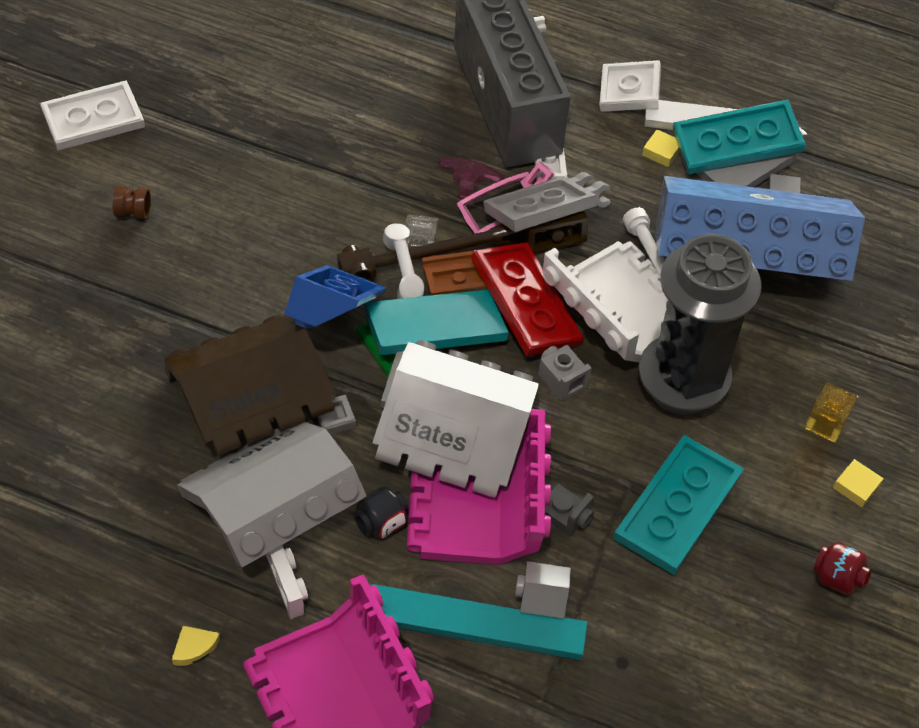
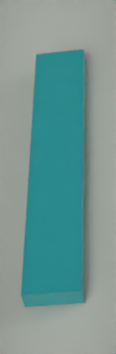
M370 584V586L375 585L383 600L381 608L386 617L392 616L400 629L582 660L588 621L521 613L519 609Z

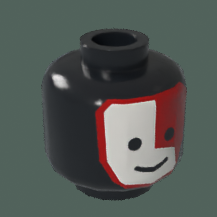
M384 486L367 494V497L358 501L353 515L358 528L366 537L371 535L375 539H383L405 525V511L409 507L405 497L399 491L394 493L390 488Z

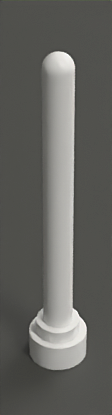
M633 208L624 215L623 223L629 233L639 237L660 275L665 258L664 256H658L656 242L649 231L650 219L643 208Z

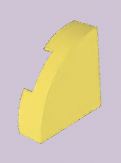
M183 626L172 657L173 665L193 664V661L212 653L220 641L219 633Z

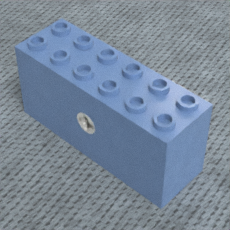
M664 176L655 230V241L658 256L668 257L674 250L699 235H724L736 240L748 251L752 263L757 269L853 281L865 217L853 202L847 199Z

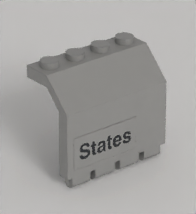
M417 340L416 344L408 342L397 367L372 442L378 446L375 459L399 466L402 455L405 454L409 456L405 466L407 470L432 477L435 466L439 465L442 466L438 480L465 488L470 475L476 477L472 491L496 498L499 485L507 487L539 384L532 382L533 376L520 371H514L513 375L501 372L500 365L482 360L481 365L468 361V355L458 351L450 350L449 354L435 351L437 346L427 341Z
M306 422L283 431H279L277 428L273 430L274 434L241 447L237 453L232 452L208 465L207 469H200L180 480V483L177 484L183 498L206 509L222 532L236 564L241 568L367 497L353 464L325 428Z

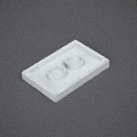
M127 80L40 103L41 110L58 151L145 127L144 119Z

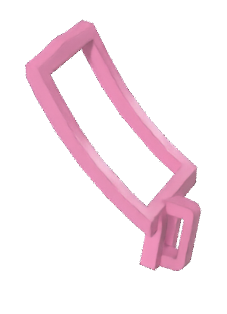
M538 162L530 174L524 172L496 182L462 199L457 205L474 234L489 231L491 228L502 223L497 220L480 229L466 207L467 204L519 181L523 188L549 181L555 173L542 162ZM542 171L543 173L535 182V184H531V182L535 179L538 173Z

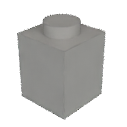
M527 561L525 576L518 575L515 597L522 598L520 612L564 619L571 568Z

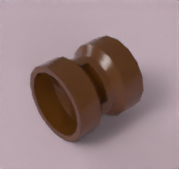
M116 186L113 194V215L115 217H126L133 214L136 219L146 220L151 207L150 189L138 188L134 192L127 186Z

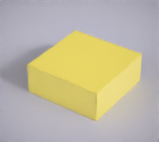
M656 130L644 146L642 156L669 167L680 152L675 137Z
M854 459L836 480L833 488L860 507H863L879 488L884 478Z

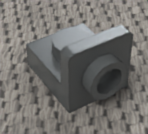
M557 484L551 491L549 506H545V515L551 517L552 525L571 537L579 527L582 529L586 528L595 514V511L592 510L594 496L587 493L581 499L560 484Z

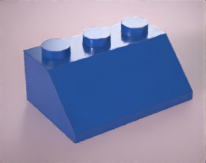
M325 265L296 276L284 315L294 318L293 322L301 327L313 328V326L316 327L384 294L386 287Z

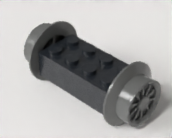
M704 234L692 238L685 245L674 250L665 259L661 268L660 283L662 291L668 299L666 302V312L661 323L659 338L652 341L641 355L639 376L652 399L661 408L674 414L690 415L698 413L703 409L716 405L726 396L732 383L730 362L745 315L754 308L761 293V279L748 251L736 240L719 234Z

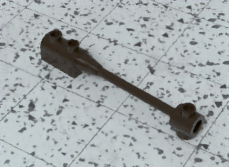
M583 210L514 232L504 224H500L489 231L411 247L408 250L411 260H416L488 243L520 244L527 242L535 254L554 248L558 249L587 242L588 216ZM349 245L341 253L337 254L338 269L374 282L376 278V268L399 263L396 251L373 256L369 247L359 249L355 245Z

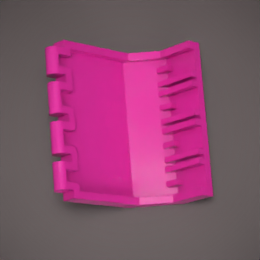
M531 409L507 487L499 485L496 498L472 491L476 477L470 475L465 488L438 480L442 466L439 465L435 466L432 477L411 471L410 491L413 493L410 494L408 521L411 524L408 525L407 532L408 551L420 552V559L501 565L539 551L543 537H549L551 517L545 515V506H549L551 486L550 484H545V475H549L551 455L545 454V445H549L551 425L545 424V410Z
M364 574L350 580V598L330 617L253 649L254 657L243 662V667L253 688L261 687L257 690L256 694L268 720H275L283 716L271 724L272 728H420L430 719L431 704L434 702L431 687L426 680L420 681L415 672L417 664L411 650L408 647L403 649L398 640L400 633L392 616L386 617L381 608L383 600L378 588L375 585L370 586Z

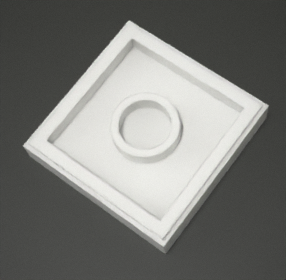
M660 60L603 64L600 111L659 108Z

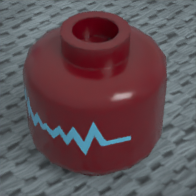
M836 542L830 547H823L814 566V572L818 573L820 584L848 596L852 595L858 588L864 589L867 586L872 569L867 567L866 554L840 542Z

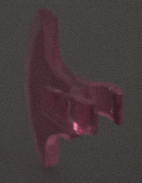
M457 157L438 158L439 166L449 168L454 172L453 180L460 183L459 188H461V191L458 194L460 198L472 195L479 181L499 182L504 179V176L497 170L477 161Z

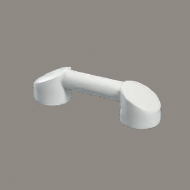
M391 224L384 230L383 242L389 249L396 250L403 278L399 284L397 297L398 299L422 297L424 294V284L422 279L414 273L407 246L410 230L402 224Z

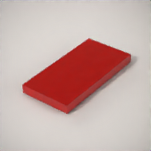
M527 242L473 251L471 260L526 356L544 353L545 350L552 346H556L558 349L565 345H568L569 348L581 346L584 341L583 335L554 286H550L545 281L542 274L543 268Z

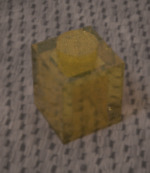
M826 382L813 406L805 428L836 443L858 396Z

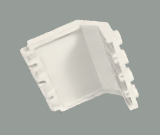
M618 241L574 267L572 265L565 267L558 260L559 251L556 248L545 253L542 270L545 281L550 286H554L563 295L566 303L570 307H574L584 317L585 322L590 328L596 329L605 339L606 344L611 350L617 351L624 360L639 362L644 349L660 336L661 323L664 320L666 302L668 301L662 291L660 275L654 264L649 259L645 260L646 256L631 241L625 244Z

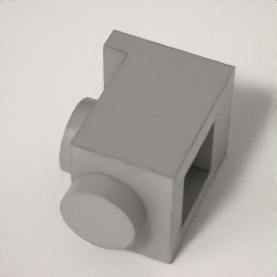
M568 345L560 349L552 346L545 350L541 356L538 375L560 401L563 402L588 387L592 368L588 363L585 365Z

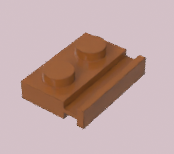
M473 251L422 258V269L424 270L429 296L488 290L471 260Z

